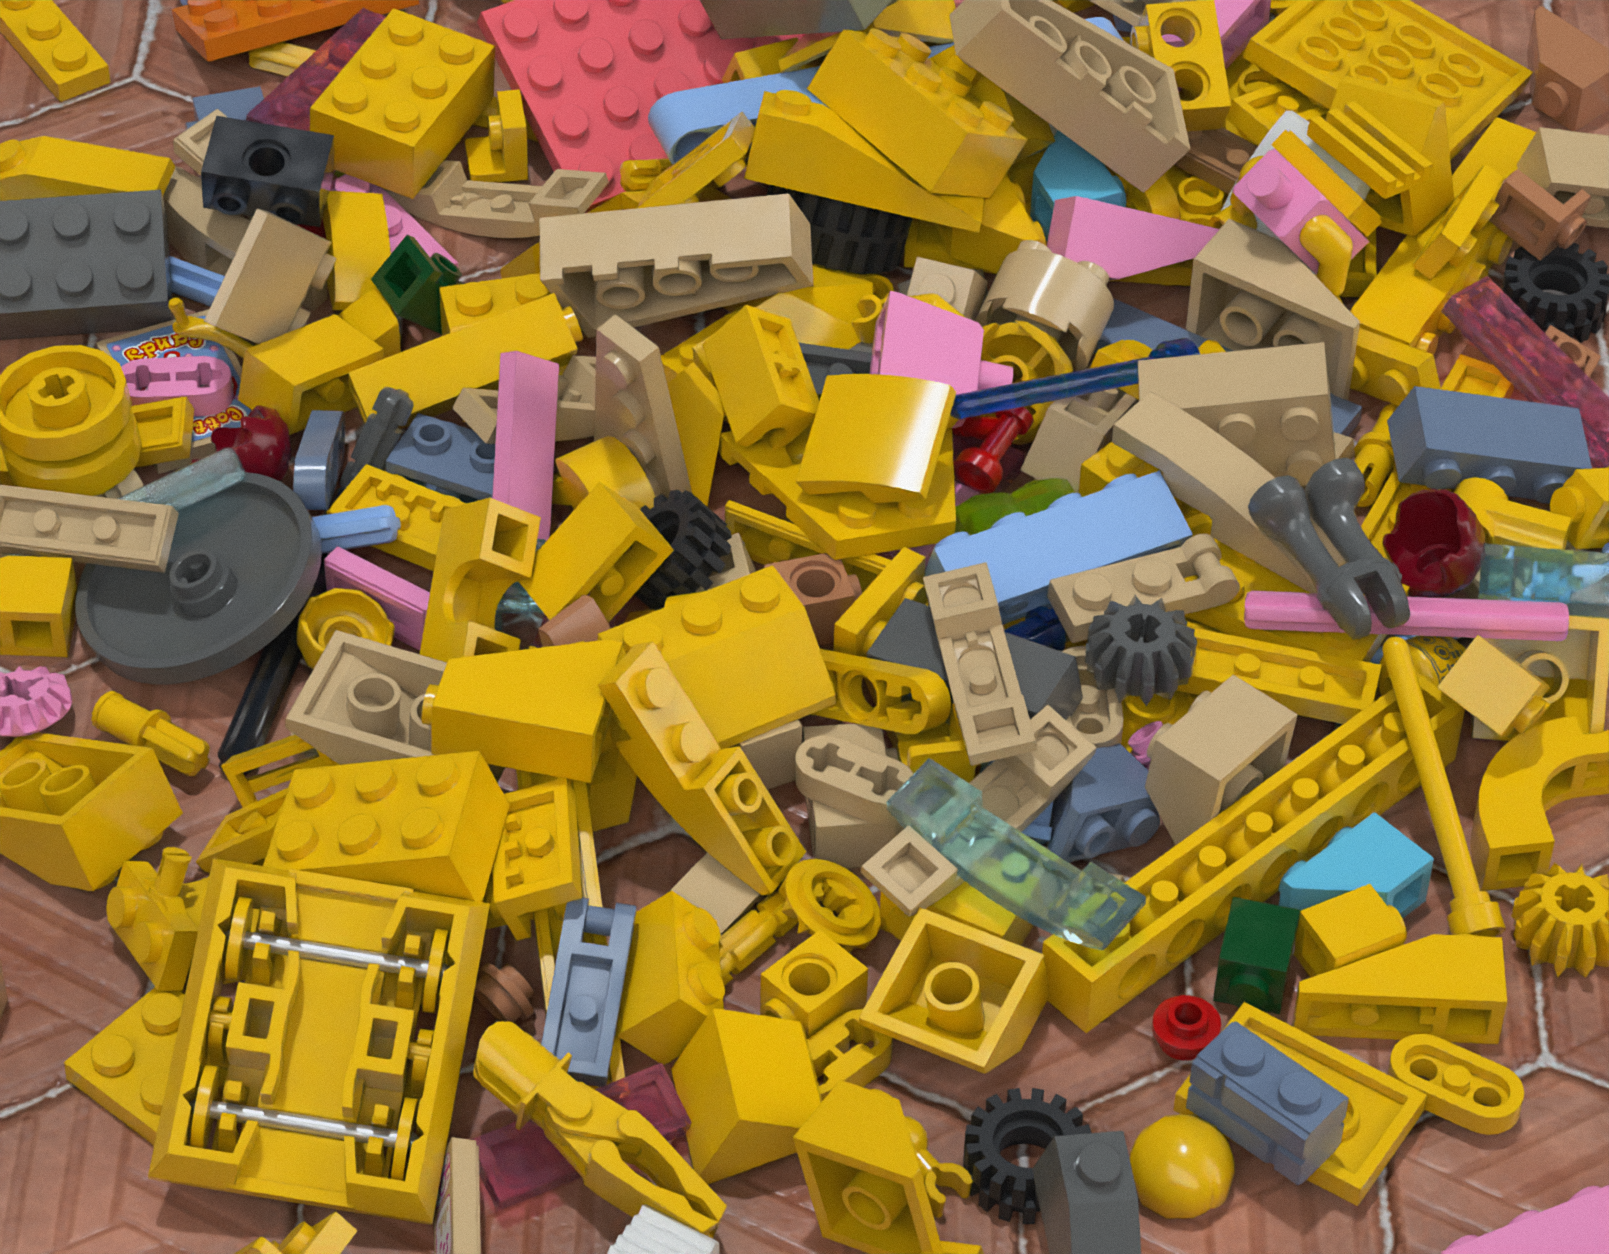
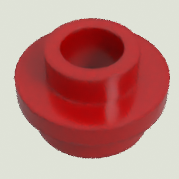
M1191 995L1174 996L1164 1000L1156 1008L1153 1014L1152 1032L1160 1048L1168 1056L1181 1061H1192L1220 1034L1221 1018L1213 1005L1202 998Z

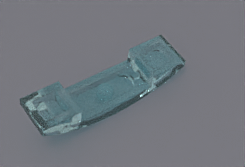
M930 758L886 802L887 810L904 828L910 825L958 869L957 876L1016 916L1070 942L1104 950L1146 905V896L1093 862H1090L1081 871L983 808L982 791Z

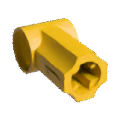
M1468 478L1457 484L1453 493H1456L1472 508L1482 525L1486 543L1485 557L1490 552H1495L1553 569H1559L1573 521L1571 517L1508 501L1504 490L1496 483L1485 478Z

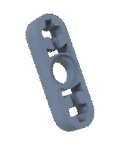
M311 411L296 454L293 492L298 495L307 510L329 509L344 462L346 438L344 411Z

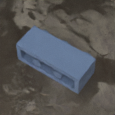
M1414 386L1387 420L1398 480L1402 483L1426 485L1428 488L1439 490L1446 488L1455 489L1457 484L1464 479L1473 477L1485 478L1500 486L1507 496L1536 499L1541 503H1550L1554 491L1562 487L1576 469H1592L1579 408Z

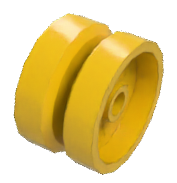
M61 345L28 353L6 367L0 375V445L6 467L14 485L23 488L96 496L105 493L126 479L139 461L142 442L137 421L131 409L132 401L127 381L120 363L104 351L83 345Z

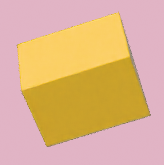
M713 1008L671 1068L693 1168L707 1185L796 1153L793 1136L823 1101L805 1029L800 1021Z

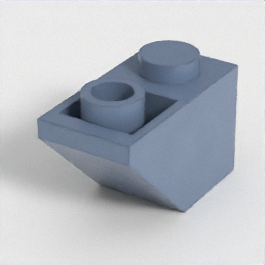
M1120 743L1097 748L1094 756L1053 800L1049 826L1052 827L1051 839L1048 841L1047 858L1055 865L1084 858H1093L1100 854L1132 846L1137 847L1147 843L1156 833L1160 825V815L1145 789L1148 770Z

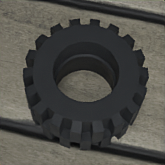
M769 185L766 196L789 194L810 222L812 264L854 274L890 272L899 266L913 218Z

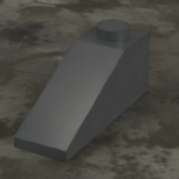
M1124 1131L1055 1136L1032 1168L1049 1254H1141L1138 1196Z

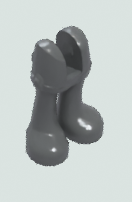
M1339 458L1324 464L1313 473L1307 483L1305 492L1298 479L1290 475L1276 477L1266 482L1251 497L1248 510L1249 515L1259 529L1269 537L1282 543L1309 574L1318 590L1317 599L1319 603L1328 611L1339 628L1343 629L1351 639L1357 640L1368 636L1372 625L1370 610L1363 594H1365L1379 621L1387 628H1395L1405 624L1410 618L1408 598L1401 584L1402 574L1399 572L1398 567L1379 553L1366 537L1357 521L1354 509L1364 493V476L1354 460ZM1310 518L1324 531L1346 564L1338 566L1317 535Z

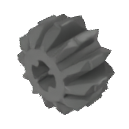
M1136 594L1128 606L1110 601L1107 609L1104 611V615L1094 616L1088 629V643H1086L1085 647L1087 671L1094 673L1098 690L1115 689L1119 703L1130 695L1139 696L1146 707L1153 694L1172 700L1178 685L1188 684L1189 677L1193 673L1197 640L1194 637L1195 629L1187 627L1184 610L1166 612L1162 598L1152 605L1142 604Z

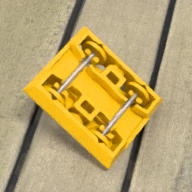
M213 858L148 1179L432 1225L490 903L417 892L412 888L295 869L282 870ZM253 909H260L256 930L251 932ZM250 949L251 955L245 983H242L239 980L243 972L247 950ZM270 953L276 954L273 966L270 959ZM415 976L419 977L417 989L415 984ZM225 980L238 982L234 1006L232 998L221 996ZM425 983L422 1011L435 1014L438 1001L439 1009L435 1031L420 1028L418 1039L415 1040V1031ZM208 1055L210 1057L211 1065H207ZM220 1068L227 1070L221 1102L217 1101ZM218 1119L212 1150L206 1149L213 1120ZM237 1122L242 1123L240 1136L236 1128ZM384 1146L388 1147L386 1160L383 1152ZM392 1156H393L391 1179H389L388 1177H389L390 1166H391V1161H392Z

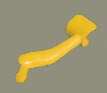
M172 298L169 301L168 307L176 320L172 325V329L176 334L189 338L214 341L243 358L245 349L254 346L238 335L204 322L205 319L187 316L181 299Z

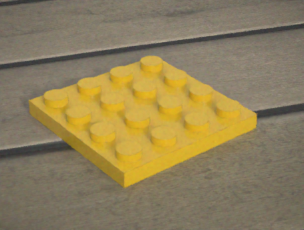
M1296 0L1249 40L1242 58L1258 66L1259 70L1268 78L1287 83L1307 95L1309 101L1314 105L1330 109L1340 80L1346 75L1444 101L1450 161L1525 90L1533 74V71L1410 0Z

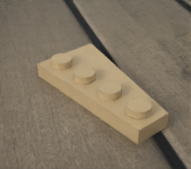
M615 314L597 328L594 442L606 436L615 437L622 442L641 465L651 484L655 497L663 494L668 498L670 491L677 489L682 493L685 490L692 493L659 347Z

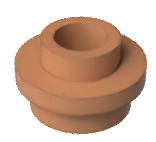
M486 963L479 969L481 978L476 982L474 995L496 1020L514 1023L518 1018L527 1020L534 1013L528 1001L534 994V991L515 968L505 964L499 970L494 965Z

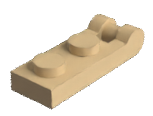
M1198 534L1186 540L1178 548L1050 579L1047 597L1072 643L1088 639V629L1093 621V617L1104 615V611L1107 609L1110 601L1128 606L1136 594L1142 604L1152 605L1162 598L1166 612L1184 610L1185 615L1229 602L1238 594L1240 585L1232 570L1220 564L1221 551L1214 538L1209 534ZM1194 575L1199 577V579L1189 582L1184 580V578Z

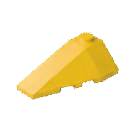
M780 90L776 94L764 91L744 179L979 233L985 201L983 198L930 193L830 108L823 104L811 102L808 96L797 91Z

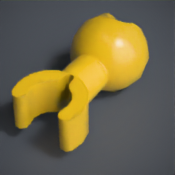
M904 1116L933 1216L940 1218L943 1215L946 1197L938 1191L936 1184L941 1187H951L957 1191L961 1198H967L972 1186V1177L960 1165L940 1163L928 1151L927 1133L922 1124L911 1116Z

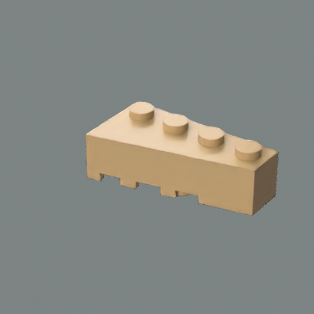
M964 0L949 15L956 55L966 65L979 71L1143 193L1191 149L1174 70L1051 0Z
M789 194L539 218L540 281L551 294L555 293L558 302L563 308L568 306L572 308L580 328L588 338L595 337L597 328L615 314L632 327H638L775 295L778 292L784 293L813 286L810 222Z

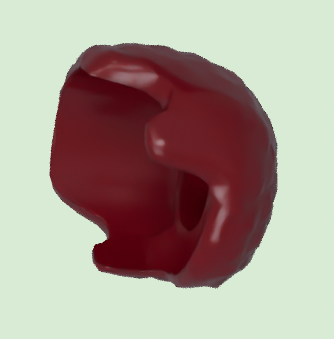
M257 405L248 416L241 418V427L215 428L212 431L210 440L215 445V454L207 459H192V478L225 472H247L268 476L282 482L287 474L291 460V440L287 424L276 409Z
M1433 488L1421 490L1410 494L1402 500L1397 508L1394 528L1390 533L1384 535L1382 541L1387 558L1398 567L1399 572L1402 574L1401 584L1409 587V595L1411 597L1444 598L1461 591L1475 579L1485 558V534L1480 521L1472 508L1456 493L1446 489L1438 490Z

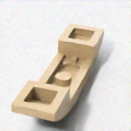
M444 160L414 199L387 189L385 191L408 213L438 226L478 236L524 238L540 235L539 218L584 214L609 181L606 173L556 169L543 186L467 180L460 161Z
M987 562L923 577L954 707L971 766L1036 751L1035 736L1024 696L1021 694Z
M1049 705L1045 706L1030 719L1037 745L1036 751L995 760L916 830L908 825L861 866L860 873L907 916L915 915L920 907L926 909L986 865L1052 803L1094 756L1097 747Z

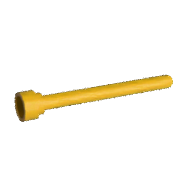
M1391 637L1384 642L1382 652L1455 898L1449 902L1452 913L1446 917L1451 935L1499 936L1506 931L1499 903L1491 902L1488 892L1480 890L1409 646L1403 638Z

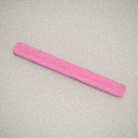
M1250 591L1246 595L1244 621L1249 629L1346 633L1343 629L1339 628L1328 611L1321 606L1317 599V593ZM1364 595L1372 621L1369 634L1475 638L1477 635H1480L1484 638L1562 641L1566 639L1569 629L1568 606L1560 602L1407 597L1410 608L1409 620L1395 628H1387L1379 621Z

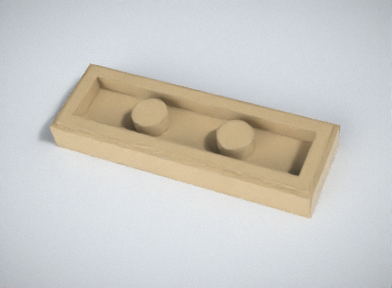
M0 485V552L36 557L72 558L74 562L165 573L179 513L170 505Z

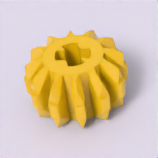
M1555 862L1550 870L1547 871L1546 876L1531 873L1529 880L1524 884L1523 891H1520L1519 897L1515 898L1511 917L1514 919L1513 926H1515V947L1530 950L1529 955L1532 966L1545 962L1553 964L1557 977L1567 967H1573L1585 978L1594 968V964L1609 967L1608 874L1595 878L1586 876L1582 863L1573 873H1567Z

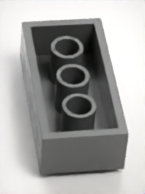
M161 190L0 201V340L132 331L173 320V313L168 307L169 301L172 299L168 220Z

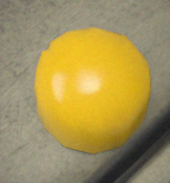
M334 588L308 599L298 619L296 631L297 645L307 665L314 669L335 630L392 646L395 626L392 621L387 619V615L381 605L362 591Z
M1193 1114L1165 1115L1147 1126L1135 1139L1129 1155L1137 1196L1143 1206L1166 1219L1195 1218L1206 1213L1209 1209L1223 1205L1235 1175L1234 1156L1227 1138L1214 1124Z

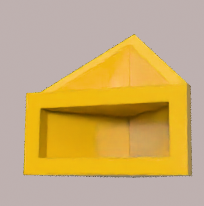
M692 362L674 377L667 386L692 494L708 506L723 419L726 417V413L718 391L695 363Z

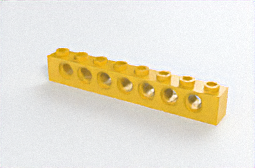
M1416 671L1444 767H1446L1456 757L1465 708ZM1393 688L1044 940L1042 954L1045 956L1050 995L1047 1001L1082 1031L1088 1033L1224 932L1233 897L1264 902L1279 891L1280 881L1292 865L1301 860L1307 862L1327 847L1330 840L1339 830L1347 826L1355 827L1374 812L1380 816L1419 787L1421 782Z

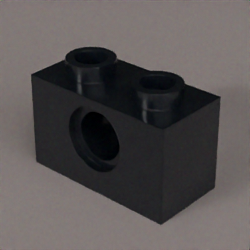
M216 116L201 170L203 208L218 210L227 215L243 214L254 216L256 209H261L295 225L303 224L320 227L334 175V135Z

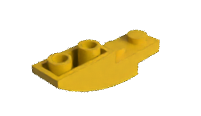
M654 642L634 645L597 685L626 729L614 742L655 799L706 852L759 894H772L785 879L790 869L805 855L806 850L740 746L725 749L719 747Z

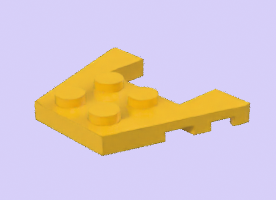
M776 429L769 430L763 435V438L749 447L736 444L732 431L721 433L719 444L721 457L730 466L737 462L750 473L749 483L762 495L773 493L787 506L786 517L834 560L900 550L903 547L912 548L936 544L945 537L955 533L956 508L952 429L945 431L927 498L924 500L873 504L861 491L808 495L795 482L800 464L792 462L785 446L778 449H772L769 437Z

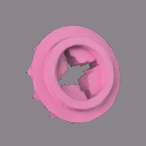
M19 666L14 672L7 674L0 672V736L20 737L40 732L59 721L71 708L72 694L64 674L49 673L47 667L42 666L31 671H24Z

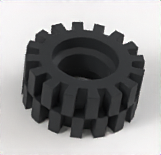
M1573 243L1567 249L1560 248L1558 245L1541 261L1521 246L1514 251V257L1509 256L1506 262L1499 304H1501L1499 312L1502 316L1508 317L1510 321L1523 327V329L1533 335L1543 336L1548 327L1552 325L1571 338L1575 336L1580 343L1589 339L1590 332L1596 334L1601 329L1602 322H1604L1609 299L1608 266L1604 260L1595 262L1597 254L1590 249L1586 250L1583 254L1578 253L1579 244ZM1542 290H1556L1567 295H1554Z
M678 489L671 490L668 498L661 494L653 498L654 507L652 509H649L646 505L640 509L674 549L634 594L651 610L657 611L664 608L667 597L695 593L699 587L707 591L714 583L709 579V576L712 572L721 573L725 566V563L719 558L730 554L731 545L727 540L732 538L731 530L726 527L727 524L687 490L683 493Z
M1020 1088L1009 1089L1007 1091L1006 1103H1003L999 1096L995 1094L986 1099L985 1110L978 1106L971 1114V1125L967 1124L965 1131L963 1168L971 1175L972 1186L970 1196L972 1197L979 1193L978 1206L987 1213L995 1204H998L999 1219L1010 1222L1013 1211L1023 1213L1022 1224H1035L1036 1212L1041 1211L1032 1168L1016 1166L1006 1161L1000 1154L1003 1149L1017 1144H1031L1046 1150L1055 1136L1092 1133L1089 1124L1082 1126L1083 1114L1077 1107L1065 1113L1067 1099L1058 1094L1054 1096L1051 1103L1043 1101V1089L1032 1088L1031 1099H1022Z

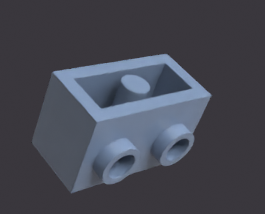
M418 413L385 461L386 472L401 475L413 483L443 495L456 497L466 504L493 497L495 444H486L473 430L458 426L452 422L442 421Z

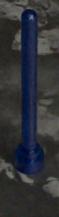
M1188 338L1164 341L1159 343L1155 350H1152L1149 356L1145 358L956 394L950 415L956 419H964L1139 384V360L1200 355V352L1195 343Z

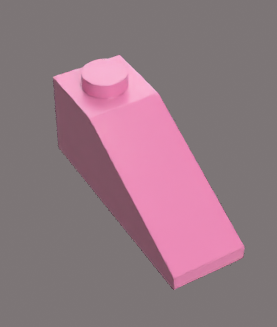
M1073 196L1055 200L1047 247L1052 253L1064 256L1077 263L1080 261L1093 262L1101 266L1108 273L1109 280H1116L1193 259L1219 229Z

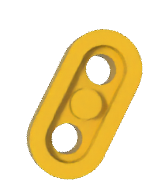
M1429 1034L1407 1036L1394 1046L1390 1056L1387 1075L1427 1094L1424 1110L1468 1130L1485 1135L1503 1133L1511 1129L1518 1121L1524 1099V1087L1519 1077L1509 1068ZM1418 1076H1424V1077L1429 1078L1430 1080L1427 1081V1080H1425V1079H1423V1078H1420V1077H1418Z

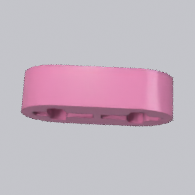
M216 357L146 358L132 360L121 367L127 381L132 401L131 406L187 396L194 408V417L216 415L226 410L234 397L230 368L223 360ZM210 384V387L200 388V385ZM148 387V390L139 391V388Z

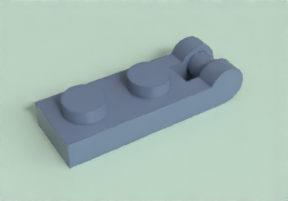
M582 897V899L567 902L541 1045L558 1059H562L568 1052L572 1055L568 1074L576 1081L583 1082L586 1085L606 1088L634 932L637 905L616 902L615 909L591 906L589 905V898ZM584 933L610 936L609 945L582 942Z

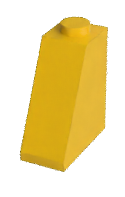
M607 639L448 659L440 684L428 685L422 706V724L431 725V754L440 755L480 751L486 763L490 765L591 783L614 712L597 685L622 659L623 641Z

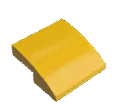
M827 375L795 482L808 495L861 491L873 504L926 499L955 399V389L949 384L895 375Z

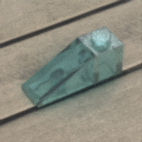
M1485 543V558L1480 570L1478 599L1560 602L1568 606L1569 615L1609 617V553Z

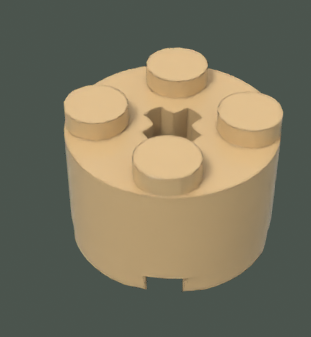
M1024 240L1020 243L1017 251L1005 257L975 322H978L982 327L995 322L999 325L1009 322L1017 323L1016 321L1029 322L1055 338L1070 359L1072 368L1075 369L1074 377L1079 376L1086 370L1114 309L1112 294L1106 287L1109 275L1101 266L1093 262L1080 261L1077 263L1064 256L1052 253L1047 246L1038 241Z

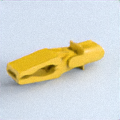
M498 1021L485 1030L479 1041L473 1076L485 1089L514 1112L517 1116L515 1128L518 1131L530 1119L544 1130L545 1136L581 1175L584 1185L632 1218L634 1215L639 1214L642 1205L647 1204L712 1239L714 1238L727 1205L648 1120L637 1111L627 1110L585 1083L578 1082L568 1074L572 1058L569 1052L562 1059H558L532 1036L510 1021ZM625 1163L633 1164L642 1170L657 1186L635 1173Z

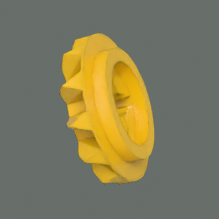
M808 859L798 862L790 869L778 890L786 900L782 912L788 917L797 919L799 922L797 934L809 933L813 935L817 931L822 930L847 952H850L856 947L865 949L879 932L881 926L880 908L874 895L861 879L836 863L821 859ZM822 901L824 907H821L818 902ZM832 911H836L840 914L837 917H835Z

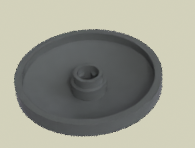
M225 472L201 476L179 483L145 501V503L173 506L179 513L165 573L86 563L77 587L75 613L80 631L97 658L108 669L119 676L139 683L168 685L190 682L215 675L239 664L260 651L274 640L296 617L312 592L320 569L322 551L319 531L298 495L288 486L268 476L247 472Z

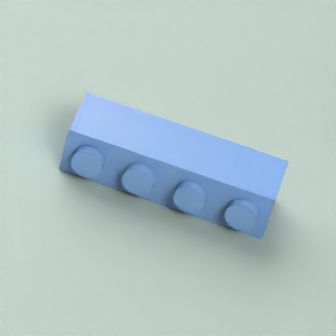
M1160 470L1139 478L1135 474H1126L1114 479L1103 490L1084 497L1080 493H1071L1054 501L1046 510L1026 516L1023 512L1012 513L998 520L991 529L969 536L968 532H957L945 537L935 545L925 569V576L987 562L1003 625L1051 608L1052 605L1047 597L1050 579L1178 548L1191 538L1193 533Z

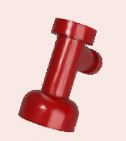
M1004 401L996 411V417L974 416L968 413L962 426L952 428V433L956 436H972L979 440H984L979 448L969 447L964 449L953 463L954 473L959 480L977 492L991 494L995 491L1003 478V468L1000 460L1017 435L1026 434L1034 423L1031 413L1025 407L1013 401Z

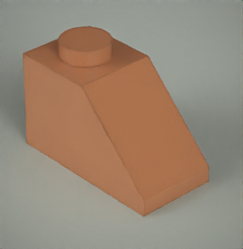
M1543 6L1534 10L1527 49L1528 69L1533 71L1529 80L1532 105L1569 130L1576 132L1609 110V48Z

